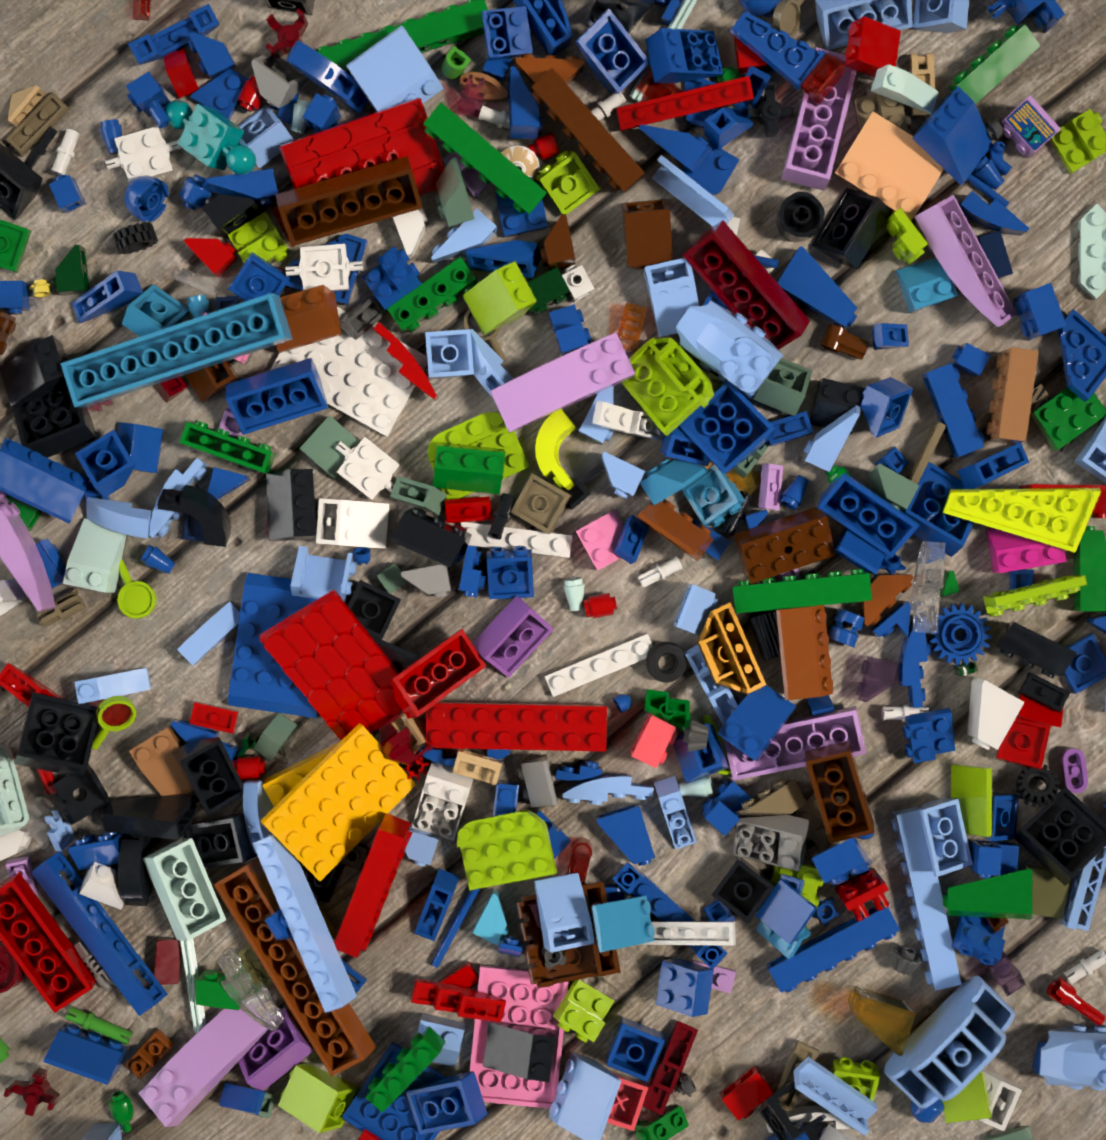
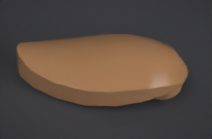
M466 72L459 79L460 87L468 95L478 100L496 102L508 98L507 88L496 78L488 74Z

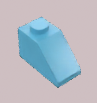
M494 889L473 929V934L497 945L501 938L505 939L509 929L506 928L507 918L499 893Z

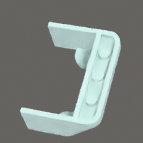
M0 744V837H3L21 829L27 824L29 814L12 752L8 746Z

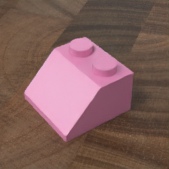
M615 510L576 531L597 571L621 558L614 553L624 526Z

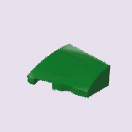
M647 689L644 701L645 711L683 731L685 728H690V700L669 698V692Z

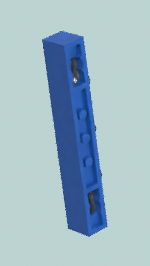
M61 851L45 860L31 872L139 1016L168 995L146 966L143 958L137 954L117 927L116 922L109 917L100 903L79 894L82 879Z

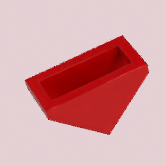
M184 48L163 57L166 72L179 99L192 95L199 90Z

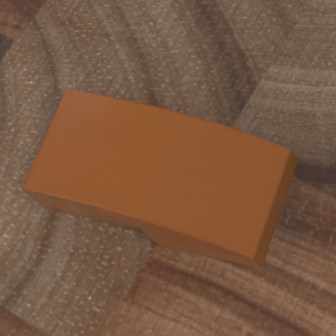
M158 1029L124 1065L141 1080L174 1046V1043Z

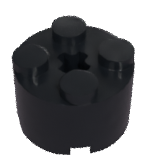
M796 192L783 201L776 214V225L780 235L794 242H802L812 238L823 224L825 217L824 207L811 193ZM798 213H801V217L804 218L802 221H799L798 217H796Z

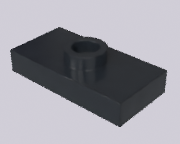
M1031 672L1027 673L1018 691L1059 713L1062 711L1071 693Z

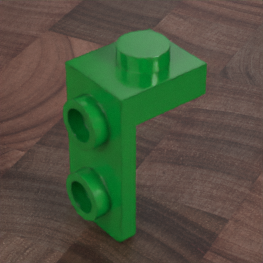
M682 1106L674 1107L653 1122L638 1121L635 1126L637 1140H668L687 1128L689 1124Z

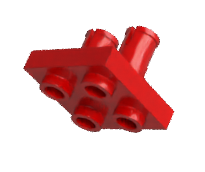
M874 868L834 888L848 911L852 910L857 921L863 920L860 911L865 919L869 917V912L864 903L871 899L877 911L883 910L880 901L885 908L889 906V902L884 895L889 889Z

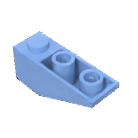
M476 208L473 212L475 219L463 222L459 228L454 227L447 235L448 240L443 245L439 243L431 252L433 254L431 257L432 261L438 263L466 253L468 249L483 247L498 231L497 226Z
M675 776L654 782L675 850L697 843Z

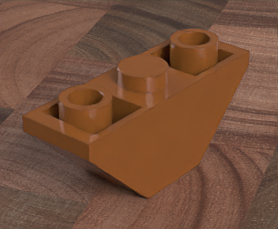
M522 55L521 58L516 57V67L532 85L551 68L568 85L584 70V59H579L577 56L557 59L553 55H546L544 58Z
M911 574L875 575L870 580L872 600L860 602V615L865 618L864 626L875 625L882 617L880 613L885 608L887 610L890 609L897 602V599H895L900 592L905 593L912 586L911 581L915 577Z

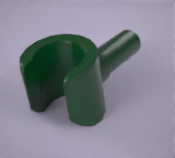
M249 731L242 740L243 746L236 755L235 760L238 757H242L248 749L254 748L259 737L256 740H251L249 738L251 731Z

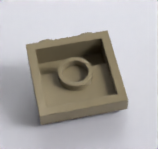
M879 94L853 99L859 133L873 111L907 133L908 129L911 128L910 116L905 115L904 107L907 105Z

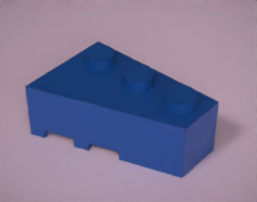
M562 0L513 1L516 7L526 6L529 26L548 55L554 56L569 47L573 35Z

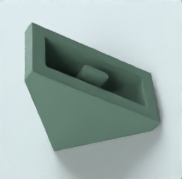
M278 713L260 736L254 750L272 762L297 727V724L282 713Z

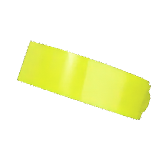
M561 409L552 413L542 424L536 439L535 453L538 466L543 475L549 479L555 474L553 477L555 483L560 488L564 486L567 490H571L576 484L561 466L558 454L563 440L574 432L577 427L565 411Z

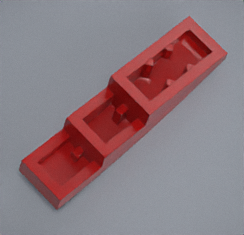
M378 322L373 330L390 343L386 349L387 353L403 364L398 372L436 401L438 396L413 355L390 331Z
M7 663L0 673V685L28 707L33 692L64 699L11 663Z
M416 978L410 998L411 1003L433 1006L435 1010L457 1013L458 1017L494 1022L502 1021L506 1005L505 999L486 993Z

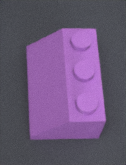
M516 595L472 644L484 659L509 678L554 628Z
M283 1008L266 1022L270 1028L238 1061L246 1082L260 1091H264L314 1051L301 1026L286 1008Z

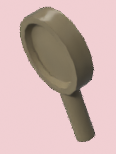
M781 0L774 10L773 28L778 31L782 30L793 38L800 27V6L804 0Z

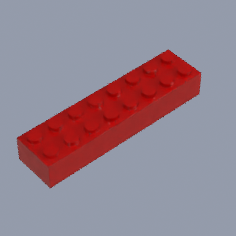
M439 701L426 711V747L432 744L434 748L606 752V704Z

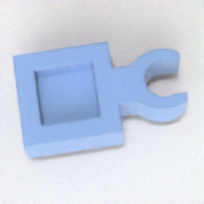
M51 810L53 817H44L45 822L51 827L47 834L55 851H63L76 837L69 821L62 819L60 810Z

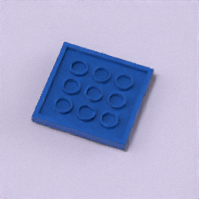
M392 1041L341 1118L362 1132L364 1129H367L382 1140H434L440 1131L419 1135L406 1091L446 1078L430 1066H427L383 1113L366 1099L370 1090L368 1085L375 1077L380 1078L383 1075V1069L390 1062L393 1064L397 1060L396 1056L403 1049Z

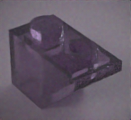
M867 656V660L863 661L861 673L864 674L863 680L857 686L856 694L859 695V700L868 702L894 684L898 663Z
M1002 952L1001 960L993 966L984 964L1007 997L1026 985L1021 973L1004 952Z

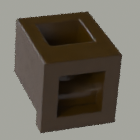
M358 843L350 851L357 854V859H351L349 852L340 863L360 870L365 865L370 847Z

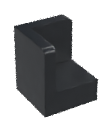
M576 477L572 480L576 486L571 490H567L565 487L562 489L572 495L568 502L572 509L590 496L588 490Z

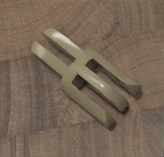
M77 588L55 599L56 607L54 609L38 612L36 617L37 620H40L39 624L46 627L61 619L65 620L87 608L85 603H82L83 600L78 595Z

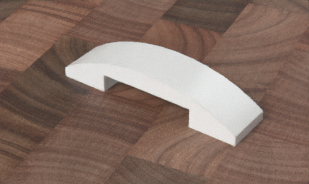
M801 1106L793 1108L791 1112L785 1110L792 1123L811 1122L824 1113L827 1118L823 1121H833L836 1129H854L822 1106ZM766 1123L768 1132L773 1133L768 1124Z

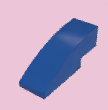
M972 191L959 204L967 218L991 230L1018 236L1023 235L1029 230L1028 226L996 199L988 205Z
M179 719L173 720L171 723L174 730L187 743L195 740L215 738L219 736L220 732L192 725ZM222 742L231 761L235 760L238 746Z

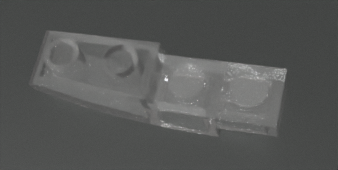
M922 541L915 568L911 610H914L913 632L938 633L940 588H943L945 543Z
M232 947L225 950L216 960L226 976L221 982L222 986L233 1001L249 1017L271 1031L277 1030L284 1021V1018L282 1017L281 1010L276 1007L269 990L265 988L262 982L254 985L251 975L246 972L239 955L234 952Z

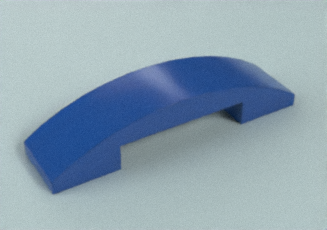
M207 4L189 13L190 17L152 36L146 34L128 43L139 65L161 59L172 52L189 46L188 41L191 40L189 33L191 32L206 36L216 29L220 24L210 5Z
M433 748L432 751L429 750L423 755L433 762L454 767L457 756H444V748ZM487 749V756L498 760L510 754V750Z

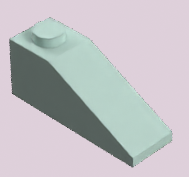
M890 64L877 69L871 92L928 114L933 113L939 93L913 74Z

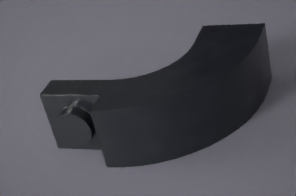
M185 485L183 491L163 489L158 500V509L181 512L192 516L202 526L203 544L226 547L231 535V523L226 509L218 499L210 493L191 485Z
M127 834L126 839H122L118 859V885L125 905L147 906L152 885L148 879L147 868L142 858L148 854L152 837Z

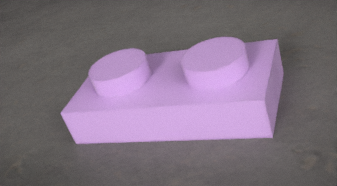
M762 463L758 508L768 510L780 509L783 466Z
M692 959V963L710 968L704 962ZM717 965L714 968L711 989L731 994L736 970Z

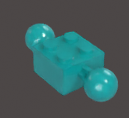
M173 100L166 105L164 111L170 119L168 125L174 129H184L177 144L208 167L225 171L228 165L229 169L238 175L248 174L254 169L256 164L254 152L245 145H238L245 132L239 126L215 109L197 104L194 111H192L190 105L182 100Z

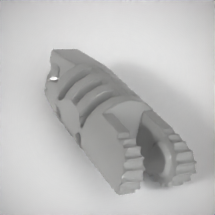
M80 940L74 947L82 962H86V967L90 970V973L95 974L93 977L103 990L109 991L112 985H115L84 942Z

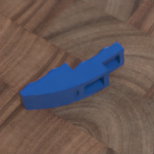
M296 41L286 61L315 84L324 87L354 112L360 114L368 99L356 80L301 41Z
M915 616L909 625L908 637H904L899 658V685L908 686L909 705L913 708L923 707V701L926 700L925 689L921 688V679L924 678L923 667L919 666V662H927L928 656L931 654L930 644L926 643V634H928L929 628L927 620H924V616Z

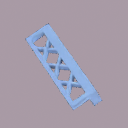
M662 155L657 161L661 164V167L652 177L654 181L712 227L722 220L726 224L729 223L734 213L665 157Z
M1106 846L1100 858L1095 860L1094 857L1072 879L1065 912L1061 920V924L1067 928L1089 931L1106 868ZM1094 866L1097 871V876L1095 879L1089 881L1092 868ZM1088 888L1091 892V898L1090 900L1084 902L1085 894ZM1081 909L1086 915L1084 924L1078 923Z
M807 1057L793 1071L795 1088L864 1136L869 1132L867 1119L878 1110L875 1102L810 1057Z

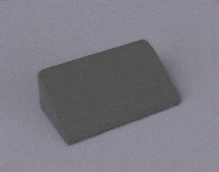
M375 295L368 296L339 320L340 327L357 340L387 313Z

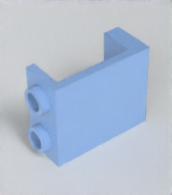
M299 546L291 581L292 596L319 599L335 589L346 603L347 595L351 596L353 582H350L351 575H355L357 562H353V553H348L347 560L309 555L308 547Z

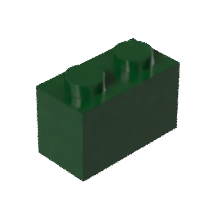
M558 267L527 283L537 300L528 311L530 315L535 313L537 316L547 311L548 305L554 302L558 305L568 299L567 295L570 294V290Z

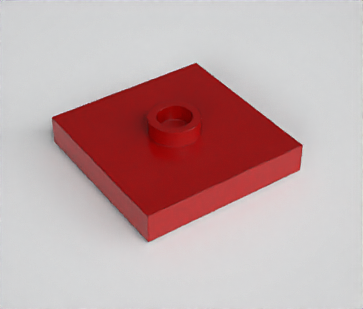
M1016 717L997 750L996 759L1041 770L1051 725Z

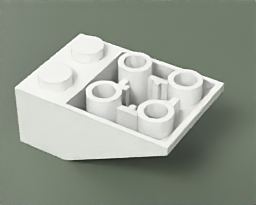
M319 498L316 543L386 549L389 504Z
M432 761L412 828L454 841L473 778L454 774V767Z
M983 1068L981 1071L984 1074L992 1118L980 1119V1121L1005 1131L1022 1089L1016 1082Z

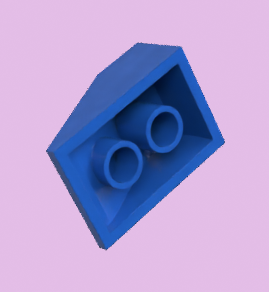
M607 9L576 40L593 73L609 93L620 94L650 63V60L610 9Z
M765 685L747 694L722 726L718 735L754 761H758L797 706L789 700H785L782 695Z
M474 1071L456 1074L406 1091L419 1135L475 1125L488 1115Z

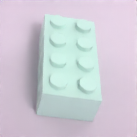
M181 838L142 858L177 940L189 941L226 921L192 838Z

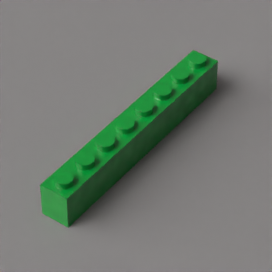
M468 0L464 5H450L445 8V11L439 13L435 11L428 12L423 18L417 20L414 18L404 20L401 25L422 54L484 34L481 11H486L488 8L485 0ZM388 25L381 28L379 32L373 34L372 32H366L357 39H344L339 41L338 45L332 47L322 46L316 51L352 76L346 65L401 25L395 27Z

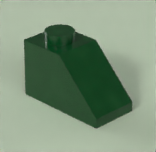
M74 245L55 269L56 277H53V285L59 294L63 296L84 294L90 290L86 251L81 245Z

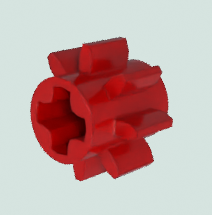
M424 756L416 760L418 765L421 764L418 772H416L415 768L411 769L413 764L403 768L404 771L409 773L408 779L416 776L417 780L420 781L421 773L428 774L425 766H428L430 762H424Z

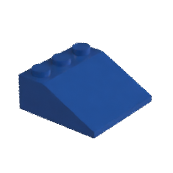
M959 86L941 101L912 138L960 185L967 180L992 145L975 102Z
M729 380L714 393L713 398L705 408L700 406L678 426L724 475L761 448L774 436L775 428Z
M928 462L918 483L919 488L907 510L903 511V513L920 524L913 533L914 536L934 545L952 557L964 546L974 522L943 513L950 490L965 488L961 480Z

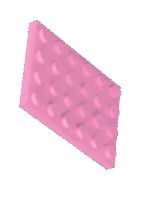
M480 965L478 992L506 1000L501 1023L556 1030L550 1081L528 1080L483 1067L489 1021L475 1019L470 1072H475L484 1102L550 1109L557 1095L564 1030L557 1026L558 1021L553 1015L568 992L569 981L537 988V984L531 985L529 972L526 969Z

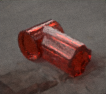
M578 838L574 841L567 874L578 872L581 885L585 884L592 856V843L587 838ZM584 845L589 851L586 854H579L576 850L577 847Z

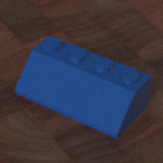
M312 358L226 384L225 399L243 435L328 408L321 379Z
M5 437L0 446V491L64 522L70 523L85 494L89 478Z
M846 473L832 481L820 496L818 508L891 558L920 525Z

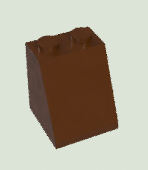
M666 199L621 203L628 267L643 269L646 265L672 261L670 208Z

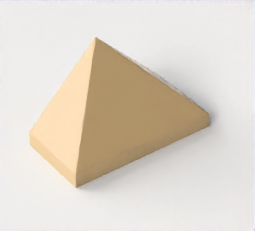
M37 85L13 93L11 95L8 121L17 127L34 110L46 93Z
M404 714L393 723L398 732L405 727L409 730L412 739L409 742L411 744L410 748L416 754L426 742V722L418 717L408 719Z

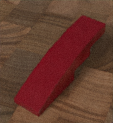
M680 1021L676 1022L651 1078L642 1107L663 1115L680 1072L684 1069L698 1029Z

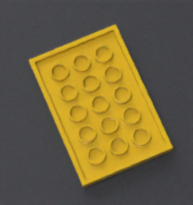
M359 723L260 822L321 881L385 817L386 813H389L417 784L412 779H408L409 775L397 762L391 761L384 754L378 741Z

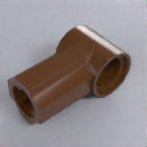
M829 324L821 347L862 360L868 349L869 342L847 333L848 331L844 328Z

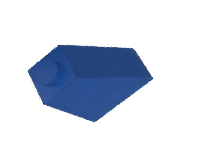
M639 803L596 816L598 825L633 864L638 863L639 866L652 862L651 859L655 858Z

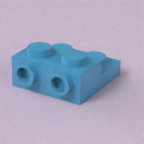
M714 464L707 469L706 473L681 490L703 526L717 527L725 521L723 517L728 513L733 515L742 509L741 504L745 502V499L735 483L730 482L728 477Z

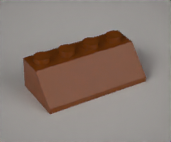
M824 605L776 610L785 700L814 698L833 694V680L830 668L831 658L828 648L829 637L826 628L827 616Z

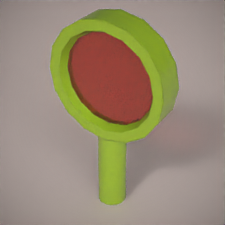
M112 696L103 700L96 711L97 719L102 728L94 738L92 748L98 750L110 731L124 730L134 722L136 709L129 698L125 696Z

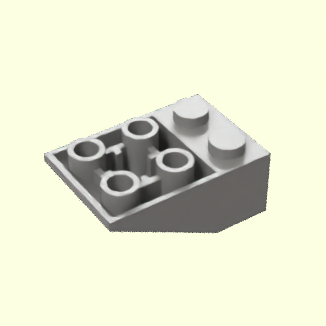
M791 815L740 818L736 824L734 856L799 871L806 856L809 820Z

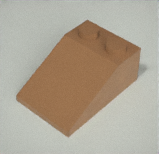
M172 726L167 727L129 751L142 773L161 796L183 795L192 792L172 753L185 745L180 735Z

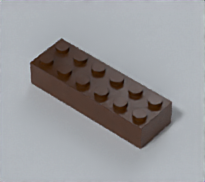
M553 68L532 86L534 91L532 93L533 98L540 105L545 103L549 108L547 111L548 115L555 122L560 120L565 126L562 129L563 132L571 140L575 137L580 143L578 149L586 157L590 155L595 160L593 166L601 174L605 172L610 177L608 183L616 191L621 190L625 192L644 174V171Z
M408 156L276 194L278 208L291 246L423 208Z

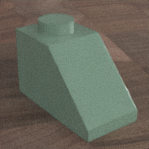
M398 476L390 497L439 515L447 494L434 486Z

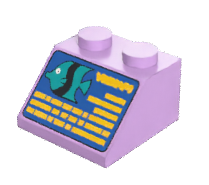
M1031 95L1000 123L1004 131L1003 135L1009 139L1011 138L1016 144V149L1028 158L1061 130Z

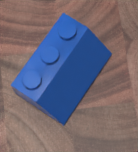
M65 1024L58 1030L43 1062L108 1085L119 1072L128 1046L122 1045L121 1042L114 1039L102 1038L101 1034L97 1032L80 1030V1027L77 1025Z

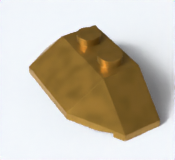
M731 602L710 611L697 644L714 683L744 694H749L765 686L766 682Z

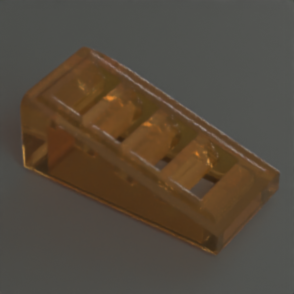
M631 303L625 304L617 335L620 340L624 338L634 341L633 345L621 342L625 351L636 352L648 308ZM630 311L641 314V317L638 318L627 314ZM628 320L639 324L638 327L625 324V321ZM623 329L636 332V336L623 333Z

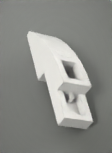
M596 401L592 424L634 436L663 441L664 433L647 413Z

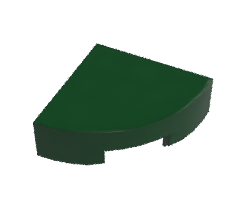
M970 662L968 665H957L954 667L956 675L965 676L977 672L978 668L976 662Z

